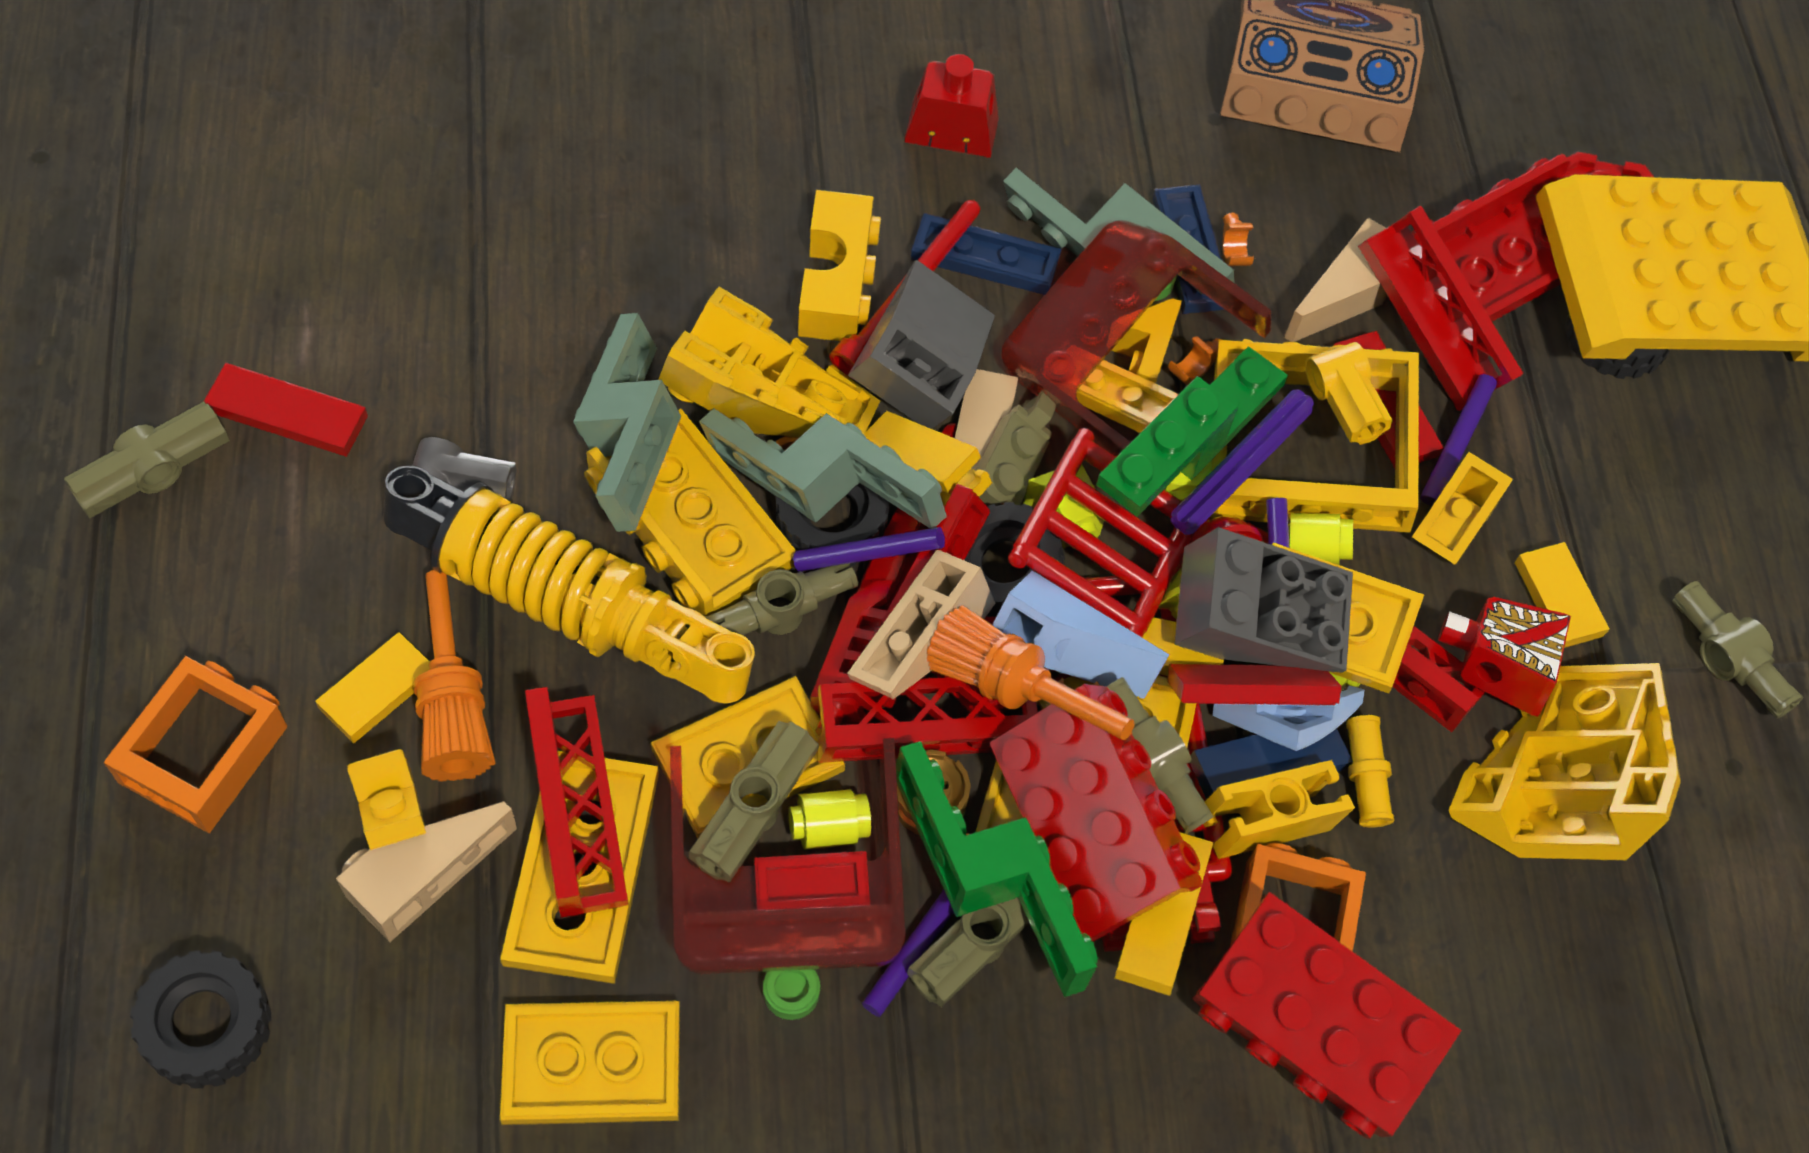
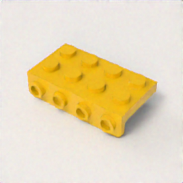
M679 409L681 418L636 531L625 532L628 535L635 532L644 544L642 546L644 555L653 569L658 573L664 570L674 582L672 584L673 592L683 607L694 608L703 616H710L738 603L743 599V595L757 590L758 582L768 572L778 569L790 570L795 567L793 556L796 550L682 409ZM594 447L586 452L588 470L584 474L589 486L596 494L598 484L603 479L612 456L605 457L597 447Z

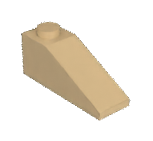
M1370 218L1364 222L1294 311L1284 337L1290 342L1298 341L1382 305L1388 295L1358 248V245L1386 229L1385 227Z
M937 549L848 671L849 678L895 699L932 671L930 666H928L929 662H927V648L931 645L930 640L934 636L935 630H937L939 620H944L945 615L953 612L955 608L959 609L961 605H964L985 619L995 605L981 567Z
M505 802L425 826L426 833L373 850L361 849L347 860L342 868V874L336 880L345 897L391 942L517 829L512 809Z

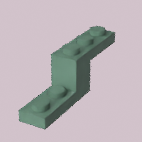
M1015 168L1003 181L1008 196L1006 203L1011 211L1025 222L1031 218L1042 227V235L1054 247L1061 250L1064 246L1077 256V264L1092 278L1096 279L1100 275L1112 285L1126 271L1132 260L1142 254L1151 244L1150 249L1152 253L1165 265L1171 266L1175 263L1187 273L1186 279L1201 294L1208 295L1212 293L1220 301H1223L1235 288L1234 270L1126 183L1085 224L1019 169Z
M638 313L620 314L573 421L577 432L583 437L589 449L597 447L605 457L612 456L603 479L598 484L595 496L617 532L636 531L681 418V414L663 381H644L657 347Z
M712 409L699 421L708 442L725 462L815 523L859 482L929 528H935L947 517L940 496L942 488L932 474L924 469L916 471L905 464L900 456L890 447L883 445L880 448L869 441L854 424L848 422L844 425L827 413L785 451L775 441L768 440L764 442L755 436L750 427L741 419L735 417L731 420L716 409Z

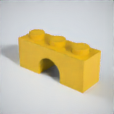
M816 190L810 231V257L828 259L839 266L830 270L805 269L799 305V337L841 341L843 338H849L853 334L857 335L858 324L866 325L868 323L871 296L862 295L864 284L873 285L876 256L868 255L869 245L878 246L881 217L872 216L874 196Z

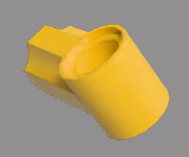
M1352 342L1306 359V375L1313 393L1319 400L1327 399L1350 443L1357 442L1360 445L1369 443L1390 429L1392 418L1371 382L1369 360L1360 344Z

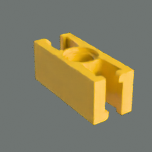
M886 411L865 433V437L880 448L883 445L890 447L900 456L905 464L916 471L924 469L932 474L942 488L940 496L944 506L957 483L972 489L978 497L992 484L988 472L981 469L977 471L972 469L981 458L977 447Z
M1333 761L1320 762L1218 787L1205 801L1214 817L1203 825L1205 827L1215 825L1217 823L1215 817L1219 815L1238 813L1242 816V818L1231 819L1229 821L1230 828L1213 844L1218 859L1253 851L1257 844L1284 843L1331 831L1355 808L1349 794L1340 796L1333 803L1314 805L1310 802V797H1314L1327 784H1333L1339 780V774Z

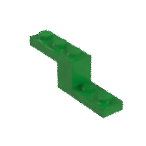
M1248 346L1210 385L1197 376L1099 474L1096 485L1138 517L1180 473L1193 480L1284 386L1288 375Z
M921 741L900 747L893 776L956 917L1019 898L1064 997L1085 991L1097 968L1096 949L1089 935L1086 933L1081 934L1073 917V902L1070 893L1064 884L1057 883L1049 866V851L1043 838L1040 835H1034L1026 817L966 835V826L960 810L957 806H950L944 793V777L938 762L935 759L929 760Z

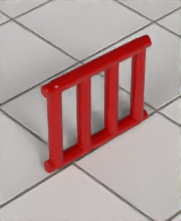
M1081 428L1071 440L1015 541L1013 549L1008 556V561L1016 568L1028 566L1050 582L1143 638L1183 558L1184 547L1190 543L1193 534L1185 535L1174 527L1170 537L1167 538L1076 477L1084 460L1102 472L1116 458V456L1093 442L1095 436L1092 431ZM1164 489L1150 505L1169 518H1172V511L1182 501ZM1065 494L1160 557L1152 574L1057 512ZM1048 530L1142 593L1134 610L1132 611L1039 549L1037 546L1045 531Z

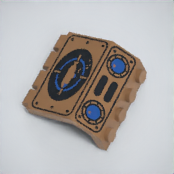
M1242 0L1239 33L1220 115L1400 152L1413 110L1424 53L1421 16L1412 13L1411 9L1380 3V6L1372 5V1Z

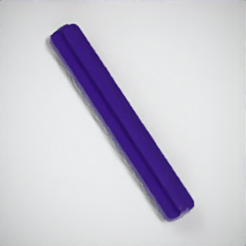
M1299 389L1291 391L1172 511V525L1185 535L1193 534L1312 413L1313 399Z

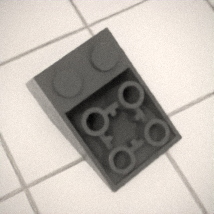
M916 260L848 375L918 424L933 429L954 413L973 379L995 315Z
M1218 527L1184 547L1174 645L1224 660L1345 672L1347 670L1353 572Z

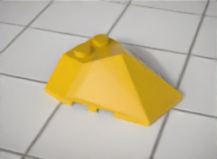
M721 287L717 288L706 303L691 333L684 331L673 345L658 379L668 386V390L676 398L688 403L695 402L709 411L716 409L731 420L737 417L744 421L755 434L801 437L827 413L844 425L848 422L854 424L865 435L880 403L879 399L834 365H829L826 371L804 355L808 349L806 344L798 338H793L791 344H789L769 329L773 321L770 317Z
M1660 664L1560 666L1557 683L1539 716L1536 717L1520 710L1522 717L1509 732L1500 730L1492 740L1495 749L1480 765L1473 762L1463 773L1448 810L1452 819L1519 858L1627 860L1668 822L1681 782Z

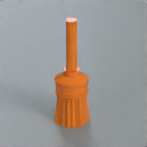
M432 570L427 572L425 577L434 659L429 663V670L420 674L413 683L414 693L418 699L415 704L416 714L423 719L421 771L422 775H426V777H430L432 780L438 779L441 782L462 780L464 778L473 779L476 775H482L486 770L491 769L492 765L496 764L482 713L485 707L484 695L481 693L483 686L482 676L477 670L463 666V660L456 656L447 575L443 572L440 574Z
M961 605L959 609L955 608L953 612H949L948 615L944 616V620H939L937 630H935L934 636L930 640L931 645L927 648V662H929L930 670L977 686L983 696L991 700L997 699L1002 706L1008 709H1016L1022 706L1028 699L1033 702L1043 699L1122 740H1126L1131 735L1135 724L1133 719L1051 679L1050 671L1044 668L1045 654L1040 646L1033 643H1025L1023 638L1015 634L1006 635L964 605Z

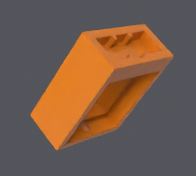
M185 656L109 754L104 764L122 786L210 834L284 733L287 725L278 708L280 702L271 693L256 685H253L248 690L235 683L233 675L222 666L212 661H207L205 665H202ZM201 689L252 718L198 789L146 759L198 690Z
M1257 844L1246 863L1231 944L1261 903L1265 877L1268 875L1342 895L1334 938L1353 951L1366 872L1352 869L1349 863L1338 858L1323 857L1318 860L1299 855L1294 848L1285 844Z

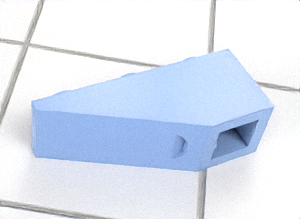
M1031 571L1009 592L993 623V626L1006 635L1015 634L1023 638L1025 643H1033L1040 646L1045 654V668L1092 683L1097 681L1105 687L1124 677L1134 694L1143 699L1147 696L1169 657L1168 653L1034 571Z

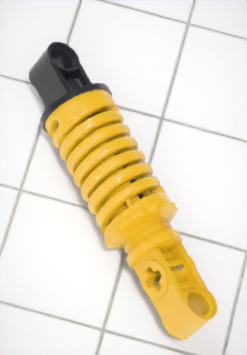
M401 466L392 470L387 475L384 502V522L392 532L403 535L432 550L431 566L436 572L440 574L443 572L447 576L450 575L465 585L475 586L480 593L492 595L497 602L509 604L514 611L527 613L531 620L544 622L547 628L552 631H562L567 639L578 640V644L584 646L589 650L590 654L596 657L602 656L613 646H616L618 649L623 650L626 658L634 662L642 661L662 675L686 684L715 702L732 703L744 696L755 655L752 643L743 635L731 632L708 620L696 610L685 608L672 601L670 595L660 590L653 592L650 589H646L647 575H645V568L643 566L621 559L608 553L603 548L593 549L591 542L580 539L576 541L575 535L567 530L559 532L555 523L549 521L542 522L539 515L532 512L524 513L522 506L511 504V501L495 493L491 487L483 483H476L463 492L416 466Z

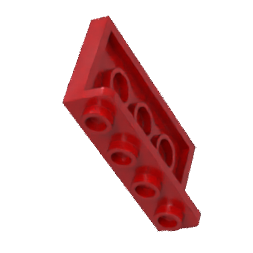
M1564 154L1558 155L1551 160L1543 158L1534 163L1525 174L1512 181L1508 178L1501 180L1486 195L1475 201L1471 199L1464 200L1456 205L1449 215L1436 222L1430 220L1491 321L1502 317L1561 284L1536 195L1544 185L1567 177L1565 173L1569 167L1570 160ZM1413 230L1412 234L1414 238L1416 239L1417 243L1421 245L1420 238L1418 237L1415 230ZM1437 271L1438 277L1441 280L1442 284L1445 287H1447V283L1443 278L1442 274ZM1463 313V318L1467 325L1473 329V325L1467 315Z
M1083 684L1075 689V691L1128 717L1124 702L1113 690L1105 686ZM1051 704L989 743L1022 817L1027 818L1034 835H1040L1047 845L1050 856L1049 866L1057 883L1064 884L1070 893L1073 902V917L1081 934H1088L1092 942L1179 893L1192 892L1202 886V879L1198 872L1200 870L1198 856L1190 844L1183 841L1174 822L1176 818L1174 806L1168 796L1158 789L1149 770L1152 766L1150 756L1145 747L1138 740H1135L1132 733L1126 740H1122Z
M1271 892L1263 898L1209 978L1192 998L1201 1006L1198 1015L1204 1021L1225 1034L1230 1028L1249 1041L1245 1049L1254 1058L1273 1069L1279 1063L1296 1076L1293 1085L1299 1091L1317 1103L1322 1104L1325 1098L1344 1111L1340 1118L1342 1122L1367 1139H1371L1373 1134L1379 1137L1393 1136L1462 1031Z

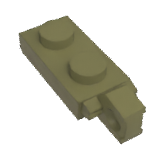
M1041 391L1032 400H1026L1023 407L1017 405L1008 415L1001 418L976 471L981 469L988 472L992 484L979 497L986 506L995 504V506L1004 505V502H1014L1015 505L1021 504L1026 493L1028 480L1034 477L1050 443L1048 440L1052 434L1045 425L1051 420L1057 402L1044 391Z

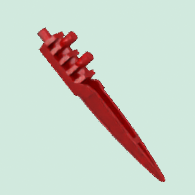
M957 423L948 424L941 433L955 438ZM896 507L882 536L930 528ZM919 552L869 561L856 593L849 598L810 696L811 707L819 716V685L855 682L849 678L847 673L883 625L882 619ZM882 696L869 698H871L874 702L877 703L882 698ZM853 698L833 699L835 725H841V723L859 724L866 716L865 708ZM890 698L883 707L892 708L896 698ZM821 716L815 730L818 736L822 732Z

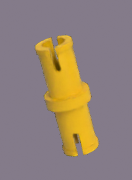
M1375 715L1356 716L1346 721L1353 761L1348 767L1349 779L1355 782L1360 814L1359 824L1367 828L1383 827L1394 822L1387 780L1392 775L1391 764L1384 759L1380 717Z

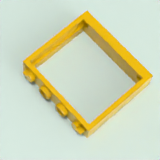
M1243 339V341L1219 340L1214 380L1249 346L1288 375L1285 384L1309 385L1305 369L1306 359L1343 345L1323 347L1302 345L1297 342L1277 344L1253 342L1248 339ZM1392 348L1383 350L1363 349L1371 367V382L1374 388L1396 391L1395 488L1247 478L1209 518H1216L1218 516L1237 517L1243 521L1267 522L1266 500L1286 498L1288 523L1291 521V513L1340 514V519H1353V529L1410 533L1418 510L1419 353L1392 351ZM1227 445L1212 459L1211 471L1227 456Z

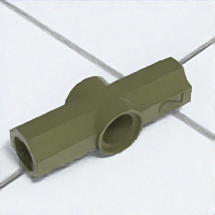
M202 402L156 428L150 425H138L128 429L115 441L112 452L66 476L64 480L85 514L92 518L140 490L143 493L152 494L167 489L179 478L183 466L230 440L209 404Z
M778 721L748 767L741 770L733 778L730 793L689 851V859L695 862L701 871L716 880L721 879L731 882L763 832L769 830L775 824L779 808L819 749V743L809 735L807 730L793 722L784 723ZM756 793L763 795L768 800L761 807H750L741 801L744 796Z
M1019 898L963 915L957 923L908 968L907 974L912 979L916 989L929 1002H933L942 1008L986 964L998 959L1005 946L1030 923ZM978 923L987 924L994 929L997 937L991 940L980 939L972 932L971 926Z

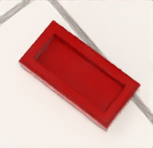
M866 851L754 858L757 917L870 910Z

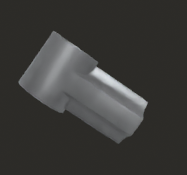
M429 437L420 441L412 466L426 470L430 475L463 492L476 483H483L491 487L495 493L509 501L512 500L517 473L514 462L467 454L456 444L441 438Z

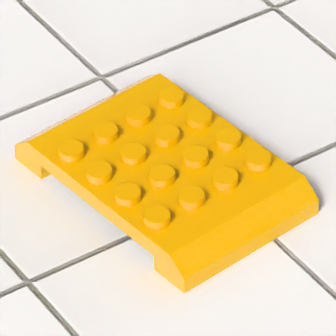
M1572 175L1544 185L1536 195L1582 358L1626 359L1635 349L1791 351L1794 361H1809V244L1792 195L1782 182Z

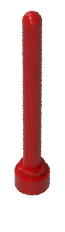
M975 200L965 201L918 261L934 272L979 215L980 205ZM902 281L858 335L853 334L849 338H843L830 353L829 357L832 364L848 377H850L848 375Z

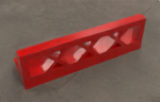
M1422 206L1410 211L1393 225L1358 245V248L1458 411L1464 408L1479 375L1486 374L1495 378L1497 385L1494 390L1524 374ZM1410 225H1412L1418 237L1420 238L1421 245L1417 243L1416 239L1414 238L1413 234L1408 228ZM1437 271L1442 274L1443 278L1447 283V287H1445L1442 284L1441 280L1438 277ZM1463 313L1467 315L1473 325V329L1467 325L1463 318ZM1488 355L1493 358L1502 373L1500 376L1489 361Z
M1413 626L1392 686L1394 689L1450 732L1456 729L1485 694V691L1463 681L1460 676L1463 662Z
M951 677L926 678L918 680L900 694L908 696L922 710L913 721L899 722L882 708L890 699V697L858 682L820 684L818 696L822 732L817 740V743H819L817 751L819 763L898 758L900 747L920 741L925 751L937 750L946 752V755L992 753L993 750L989 743L1037 714V703L1028 699L1022 705L1023 715L1005 716L988 702L989 698L982 697L976 692L980 691L977 686ZM959 692L975 705V708L966 718L952 719L935 704L945 693ZM936 693L931 700L923 695ZM882 696V698L877 703L874 702L871 698H869ZM853 698L867 709L869 713L859 724L835 725L833 699ZM980 710L988 716L974 718ZM927 714L931 715L935 719L922 721V719ZM874 716L882 722L868 724Z
M547 687L525 690L555 894L560 916L563 918L628 906L595 697L590 695L550 702ZM586 713L588 728L575 745L556 734L555 718ZM590 742L593 757L584 752V749ZM558 748L568 753L561 763ZM576 759L596 772V779L583 796L563 783V776ZM598 792L601 808L591 802ZM566 798L576 804L569 814ZM584 810L604 822L605 830L591 848L571 835V827ZM606 844L610 860L599 854ZM574 850L584 855L577 866ZM594 862L612 874L615 891L581 897L579 879Z

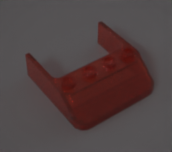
M1118 220L1107 224L1010 334L1002 347V360L1010 376L1018 377V382L1036 396L1043 391L1057 404L1056 412L1078 429L1086 428L1092 431L1095 436L1094 441L1117 457L1131 442L1077 400V391L1177 274L1264 339L1271 332V310L1171 236L1130 221Z
M883 738L879 755L884 851L876 860L867 861L870 905L757 910L755 866H741L731 882H727L721 879L716 880L701 871L700 868L691 865L686 859L681 746H670L674 948L676 956L683 967L697 974L877 967L890 963L899 955L905 940L894 738Z

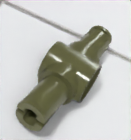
M850 563L819 568L805 574L802 571L792 573L788 570L778 569L762 576L758 582L757 590L743 595V601L705 617L731 632L746 635L755 630L759 634L768 631L772 634L783 635L791 633L798 628L802 622L803 615L816 610L818 607L817 603L849 589L857 588L858 581L853 568L847 569ZM775 598H785L792 603L788 606L777 607L770 604L769 601Z
M1698 581L1688 584L1675 595L1672 603L1701 632L1699 639L1702 641L1700 654L1709 672L1722 681H1729L1735 678L1741 686L1747 684L1764 702L1776 719L1786 715L1800 703L1803 696L1772 665L1775 661L1771 656L1774 650L1773 641L1769 632L1759 621L1751 617H1744L1738 620L1732 612L1726 614L1707 594V591Z
M1124 677L1106 686L1120 696L1127 708L1128 717L1134 720L1135 724L1132 734L1135 740H1138L1147 750L1152 763L1149 770L1158 789L1163 791L1171 800L1176 812V819L1185 833L1188 834L1213 818V814L1188 776L1191 770L1187 764L1192 759L1186 745L1173 726L1167 720L1159 722L1156 716L1150 717Z

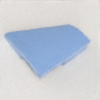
M1349 686L1347 690L1341 691L1339 704L1335 705L1214 704L1212 716L1294 751H1298L1319 741L1345 722L1363 703L1365 690Z

